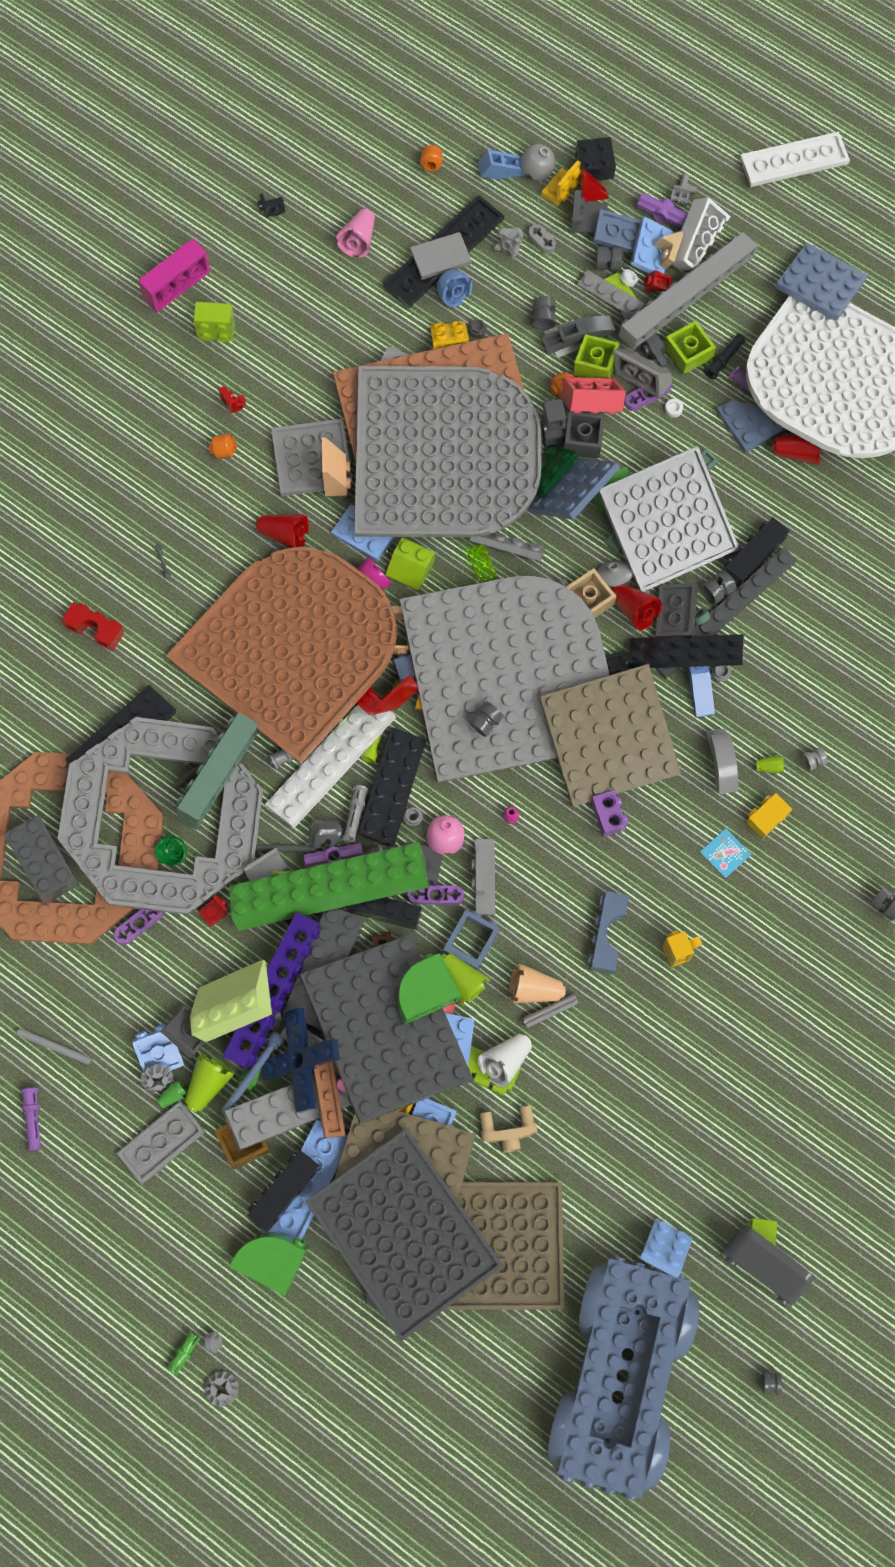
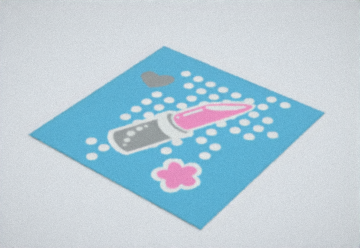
M724 829L700 851L725 878L752 855L727 829Z

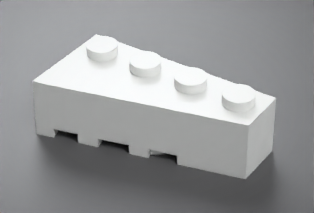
M709 197L695 199L681 230L683 237L675 262L672 264L679 271L694 270L706 254L705 250L707 247L711 246L714 242L716 234L720 233L723 229L722 225L724 222L728 221L731 217Z

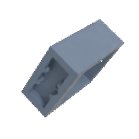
M465 910L446 943L443 954L446 953L448 955L451 953L476 970H479L496 940L500 928L497 927L498 924L493 920L488 919L486 921L481 918L478 912ZM467 919L492 932L478 959L452 946Z

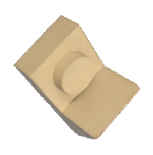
M680 231L664 236L653 244L663 251L660 264L662 268L667 269L675 262L683 232Z

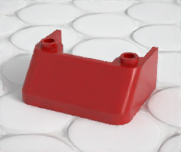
M409 675L394 690L386 693L382 698L370 687L357 701V704L368 715L396 710L418 690L419 686Z

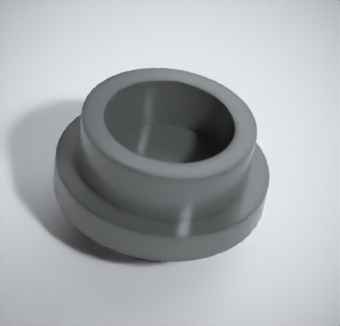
M475 319L470 323L469 332L473 336L480 337L486 333L487 326L483 320Z

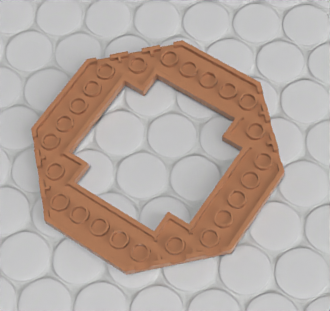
M35 752L0 780V925L13 941L92 945L106 931L108 932L119 923L120 919L135 909L108 905L97 890L95 905L51 902L45 905L43 902L19 901L21 883L17 881H2L7 842L4 833L8 832L11 808L30 809L32 791L65 792L69 764L65 759L71 754ZM110 772L105 795H107L105 812L124 814L119 866L158 871L159 860L156 859L154 852L156 844L162 839L164 816L128 774Z

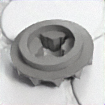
M161 1064L146 1068L141 1075V1085L146 1091L150 1090L153 1093L156 1091L163 1092V1089L168 1088L170 1083L173 1082L171 1069ZM159 1077L161 1078V1081H160V1082H159V1081H155V1082H154V1080H153V1078H156V1079H158Z
M224 1371L214 1373L208 1378L205 1386L206 1398L211 1404L218 1407L231 1404L236 1399L239 1391L236 1378ZM227 1381L225 1389L229 1395L221 1393L216 1397L218 1389L214 1384L222 1385Z

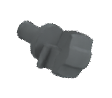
M314 819L309 828V845L314 849H318L324 841L328 848L333 847L335 844H340L346 827H341L339 821L332 819Z

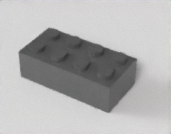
M39 815L4 833L17 859L45 905L79 886L77 879Z

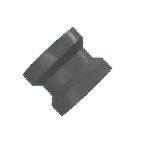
M763 1372V1394H768L769 1392L781 1394V1373L769 1374L768 1372Z

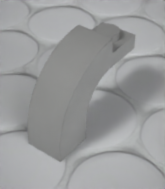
M725 729L706 731V738L713 754L715 785L719 794L738 792L737 762L730 733H726Z

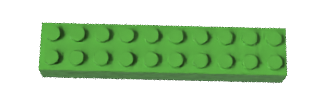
M417 842L231 885L229 890L232 921L240 931L293 919L296 912L306 916L428 888L429 881L425 855L420 843Z

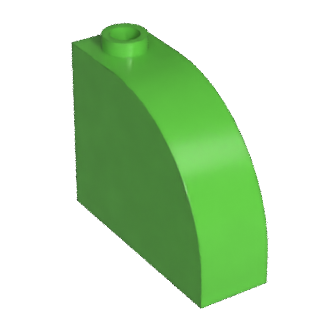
M440 953L426 955L422 958V961L412 966L403 977L397 994V1008L404 1025L459 1001L461 994Z
M270 1232L260 1234L249 1240L237 1252L230 1268L285 1296L310 1246L306 1245V1242L301 1238H293L282 1233Z

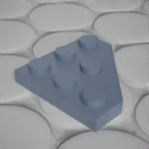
M731 400L716 409V413L744 453L788 431L766 415L759 406Z

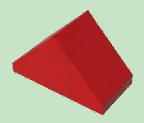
M582 168L580 173V190H582L581 198H585L584 202L608 199L609 195L606 187Z

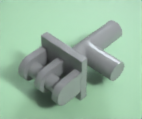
M688 174L682 175L680 186L674 185L670 199L671 202L677 201L678 204L681 202L687 206L690 193H696V186L687 185Z

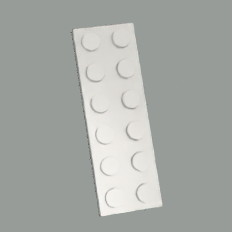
M839 132L741 154L740 156L750 187L847 165L850 161Z

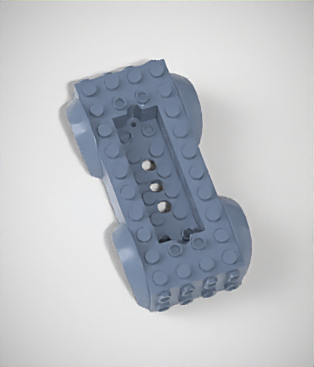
M613 1256L611 1259L605 1260V1263L593 1268L586 1285L580 1311L579 1330L587 1339L576 1388L575 1390L565 1392L559 1402L550 1434L548 1459L556 1469L555 1472L559 1474L561 1480L573 1483V1479L580 1480L582 1486L594 1489V1485L601 1486L600 1490L615 1495V1491L622 1492L621 1496L636 1501L637 1497H643V1492L654 1488L659 1483L667 1465L671 1437L669 1426L662 1418L661 1412L672 1363L687 1354L695 1338L699 1320V1301L689 1288L691 1281L686 1280L685 1275L680 1274L677 1279L665 1274L666 1272L654 1267L649 1270L645 1268V1264L634 1261L628 1264L625 1263L624 1258ZM625 1348L631 1349L634 1353L631 1361H625L622 1358L621 1354ZM621 1369L628 1373V1379L623 1383L617 1379V1372ZM615 1391H620L624 1395V1400L620 1404H615L612 1401V1394Z

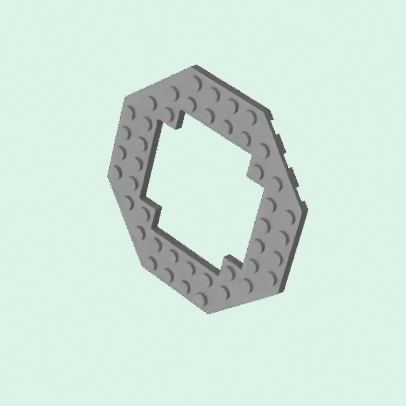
M135 717L123 728L118 729L108 736L106 740L95 745L82 757L69 764L58 841L108 905L188 915L243 874V868L254 862L263 789L256 783L242 763L238 764L224 786L215 859L196 856L193 875L116 866L117 846L98 844L108 772L128 774L131 756L199 765L203 763L205 765L209 751L212 748L215 749L218 744L219 736L213 727Z

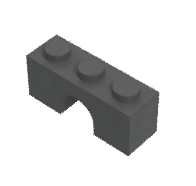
M550 399L544 402L541 431L545 447L563 445L564 434L562 428L566 426L562 399Z

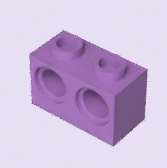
M614 790L593 796L591 804L602 836L606 837L625 831L628 818L626 813L621 811L620 806H622L620 796H616ZM609 801L612 807L607 808L602 803ZM616 819L619 824L611 825L609 820Z

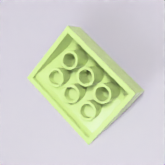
M261 960L198 988L190 1015L191 1033L193 1036L208 1042L272 1015L266 961Z

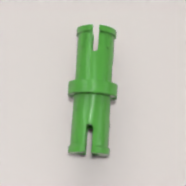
M189 1331L181 1346L176 1348V1354L166 1369L178 1375L186 1360L191 1358V1352L201 1338Z

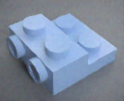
M165 1024L154 1027L155 1031L148 1034L146 1031L137 1033L135 1039H132L133 1047L143 1071L156 1064L165 1065L171 1070L184 1065L179 1048L161 1033L166 1026Z

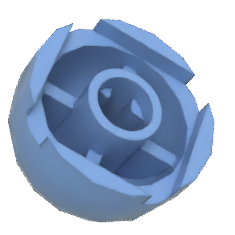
M460 270L446 271L437 282V294L449 307L461 305L463 303L461 300L466 296L469 297L472 291L471 279Z

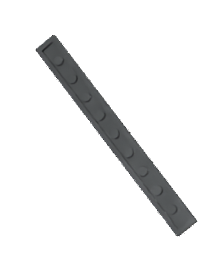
M783 547L710 613V618L707 622L696 625L694 627V636L717 634L794 565L797 559ZM679 667L654 669L666 679Z

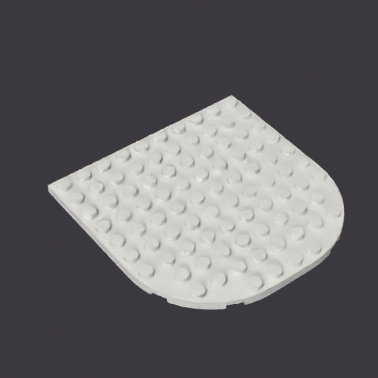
M789 296L754 344L747 360V384L758 406L777 424L834 454L853 458H872L895 451V327L851 303L838 321H835Z

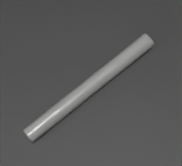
M19 1028L16 1035L88 1066L91 1064L92 1058L27 1030Z

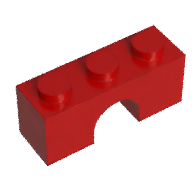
M73 602L62 618L64 626L79 635L87 627H97L98 630L94 635L96 643L112 652L124 635L122 625L118 621L113 619L110 621L98 611L94 613L82 603L77 604Z

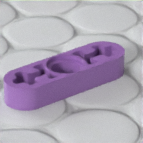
M672 384L667 388V390L662 394L661 397L667 395L671 391ZM639 388L626 396L625 407L629 411H637L659 398L654 395L646 397L643 394L645 390ZM630 400L636 401V404L630 403Z
M429 885L428 888L417 890L419 894H425L424 890H428V900H424L425 896H418V899H414V896H411V894H414V891L407 893L408 900L416 905H458L464 899V891L459 886ZM438 890L441 893V898L433 900L430 897V893ZM444 890H447V895H452L453 891H457V894L461 896H458L457 900H453V896H447V900H444Z
M140 909L115 930V940L121 945L129 944L161 919L164 912L158 911L157 915L152 913L149 916L151 920L148 922V919L143 914L146 912L148 916L152 910ZM137 918H142L145 923L143 927L136 928L134 927V921ZM130 925L131 928L135 931V933L133 934L131 931L128 932L130 929L127 926ZM122 931L124 933L128 932L126 934L128 938L125 940L124 938L119 939L121 937L120 932Z

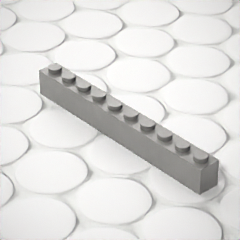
M744 232L739 236H734L726 246L722 245L717 253L709 255L704 263H699L692 272H687L679 282H674L666 292L662 291L657 299L649 301L644 309L636 311L631 319L623 321L620 325L621 329L618 336L634 350L753 258L758 245Z

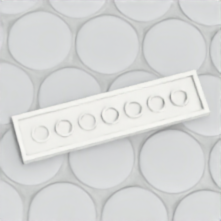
M357 705L266 802V807L294 829L358 760L364 751L396 718L395 714L388 711L376 715H368Z

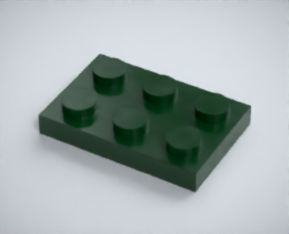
M554 445L547 448L541 456V478L537 490L538 494L546 496L578 459L579 456L576 451Z

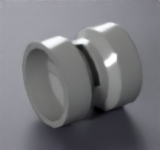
M821 747L814 749L811 753L806 752L802 754V761L808 771L816 769L817 766L822 767L828 764L826 753Z

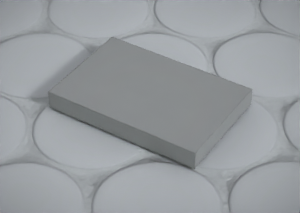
M460 232L410 247L422 280L445 273L448 270H455L472 264Z

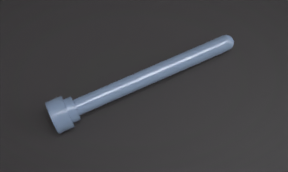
M271 1033L267 1038V1047L222 1108L223 1114L224 1111L235 1106L271 1053L281 1048L284 1043L281 1036Z

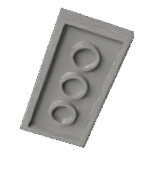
M179 1101L116 1154L139 1183L143 1185L206 1133V1131L185 1105Z

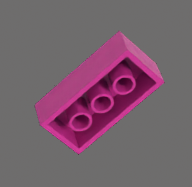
M194 239L185 242L180 249L138 280L143 300L158 313L211 272L207 252Z

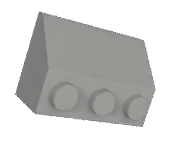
M629 349L614 351L615 375L658 398L672 384V373L667 368L661 367L652 360H647L637 352H632Z

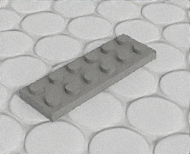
M335 1072L336 1083L338 1084L339 1077ZM312 1077L316 1109L296 1113L292 1084L224 1111V1116L239 1151L319 1119L320 1113L314 1078ZM338 1090L342 1110L351 1104L346 1093Z

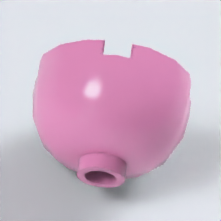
M443 815L436 817L429 824L426 834L427 844L434 852L442 855L444 853L453 854L460 850L464 844L465 831L458 819Z

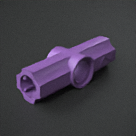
M642 193L637 203V208L652 214L656 221L660 223L667 221L681 229L688 213L675 208L670 200H659L646 193Z
M361 843L339 848L330 847L325 851L304 855L306 868L335 862L329 860L332 854H337L339 859L336 861L361 856L363 851Z

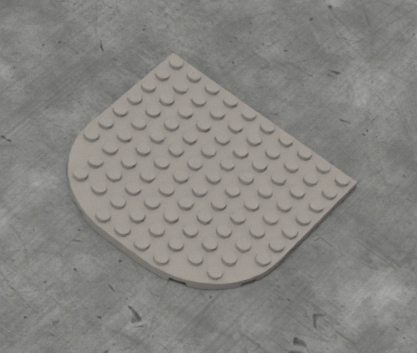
M359 366L355 537H478L502 530L522 516L535 498L540 483L541 425L532 400L519 385L504 375L500 376L490 372L488 369L479 367Z
M535 576L509 577L400 599L437 782L440 783L557 759L539 697L609 676L600 631L587 605L567 587L550 579ZM485 701L494 705L504 716L498 725H493V731L487 737L479 734L468 723V720L474 713L480 712L479 708Z

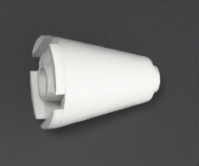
M517 1034L483 1052L478 1058V1065L482 1073L485 1074L487 1072L490 1076L488 1080L499 1087L508 1085L532 1049L531 1040L526 1035Z

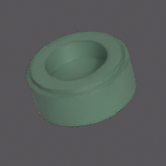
M706 608L696 610L695 625L704 624L709 620L710 613Z

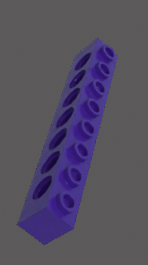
M296 912L267 968L269 993L273 987H278V993L274 996L270 995L272 1015L236 1029L223 1055L224 1058L246 1069L254 1065L259 1047L262 1048L265 1044V1036L268 1030L273 1028L276 1021L275 1016L278 1011L282 1010L285 1003L284 998L287 993L291 992L294 986L293 980L295 976H298L302 971L304 958L310 955L311 945L314 939L316 940L321 933V925L318 922ZM305 933V939L302 942H298L297 937L299 934ZM292 951H296V957L292 960H289V953ZM282 969H287V975L283 978H280V971ZM259 1023V1030L252 1032L253 1024ZM250 1041V1048L244 1051V1042Z

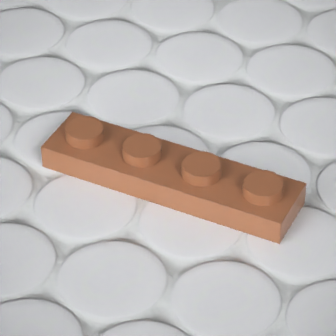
M333 1062L317 1066L316 1069L312 1070L324 1139L345 1136Z

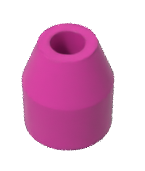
M515 807L506 808L503 815L504 821L508 824L516 823L519 818V811Z

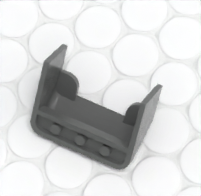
M747 1225L736 1230L719 1255L721 1258L726 1257L724 1261L735 1268L737 1265L744 1268L775 1292L777 1296L776 1301L784 1307H792L815 1279L814 1275Z

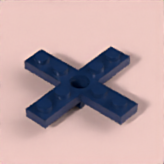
M296 1008L284 1012L289 1052L268 1058L262 1066L263 1080L268 1081L292 1074L296 1113H303L316 1109L312 1070L316 1069L317 1066L340 1060L338 1039H330L308 1046L304 1008Z

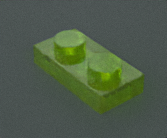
M480 545L468 549L467 553L478 582L484 583L496 580L497 574L486 546Z

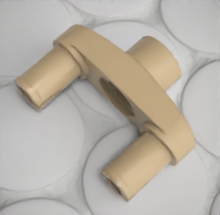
M531 1106L520 1107L522 1121L520 1128L501 1131L494 1130L491 1112L481 1113V1140L484 1142H501L503 1152L521 1150L519 1139L529 1137L538 1132L537 1125L534 1124Z

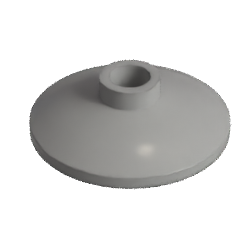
M609 561L597 569L598 574L609 587L623 585L633 575L628 564L624 561Z

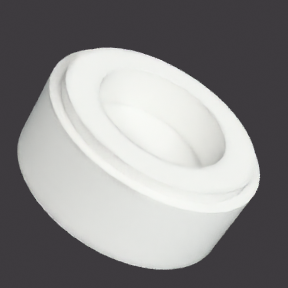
M625 269L620 275L621 281L629 287H633L638 281L637 275L629 269Z
M670 399L666 402L665 413L669 417L676 418L682 414L683 404L680 400Z

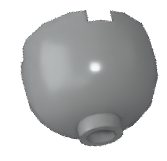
M543 144L529 146L520 158L522 171L526 175L527 173L531 175L533 180L542 181L547 179L555 166L554 153Z

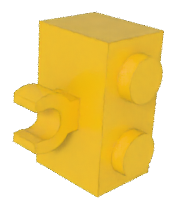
M674 931L668 934V938L665 939L662 948L671 968L690 961L694 954L693 949L701 946L702 942L699 936L689 940L685 931L681 933Z

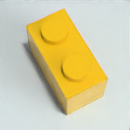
M777 793L772 797L768 795L761 802L762 806L759 809L755 807L747 815L749 819L746 824L761 839L767 836L792 811V808Z

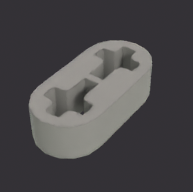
M532 225L529 228L528 234L530 241L542 253L552 254L556 247L555 239L541 225Z

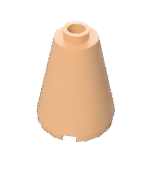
M516 964L518 969L513 970L509 991H513V997L509 996L510 1002L559 1001L564 997L566 987L563 986L562 981L523 964Z

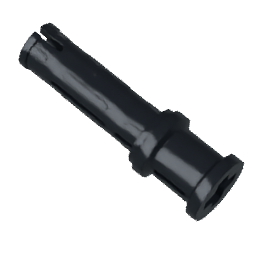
M736 334L719 355L713 357L709 366L704 367L703 371L708 378L715 380L718 377V373L727 367L728 360L746 342L742 334Z

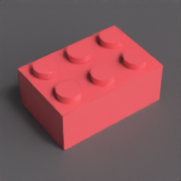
M563 377L561 399L571 412L581 413L582 411H588L593 414L599 412L609 414L623 412L626 391L615 378Z

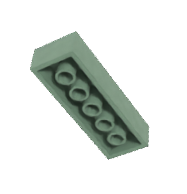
M238 713L236 717H231L227 724L226 733L222 732L220 734L216 748H212L207 755L206 764L202 763L197 770L196 780L190 781L186 788L185 797L181 796L176 803L177 819L195 830L200 826L257 736L259 724L241 713Z

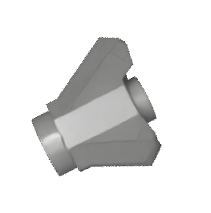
M519 227L498 229V234L502 238L493 245V249L497 251L501 249L507 250L513 257L519 255L523 231Z

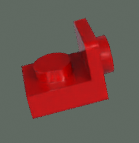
M654 270L644 279V292L648 293L652 289L660 293L662 291L666 292L672 285L673 277Z
M225 385L218 389L220 399L231 414L235 411H241L246 406V399L243 394L235 398L231 390L228 391Z
M216 894L212 896V901L198 911L210 927L229 914L227 909L228 903L223 897L218 898Z

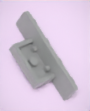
M476 839L475 859H472V870H475V878H472V889H476V912L480 915H495V840Z

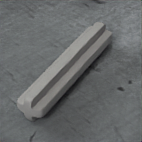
M572 994L522 1019L526 1028H529L577 1005L578 1000Z

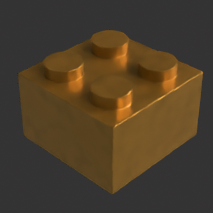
M228 1124L215 1130L216 1136L233 1170L271 1152L266 1141L239 1151Z

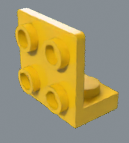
M577 160L569 171L561 168L542 190L541 196L557 206L562 201L565 202L571 190H575L579 185L580 181L578 179L581 173V162Z
M454 321L453 323L430 325L433 350L469 342L465 322Z

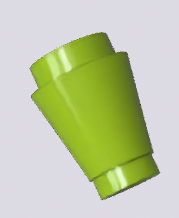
M778 755L756 760L757 771L777 774L784 772L783 756L778 757Z

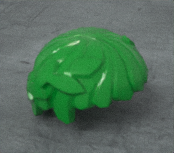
M168 835L158 841L154 854L159 863L176 866L186 859L188 851L181 838Z

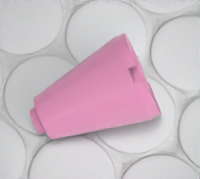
M361 209L338 232L336 236L338 240L337 245L346 255L351 257L357 255L358 258H362L368 254L375 222V216L370 210Z

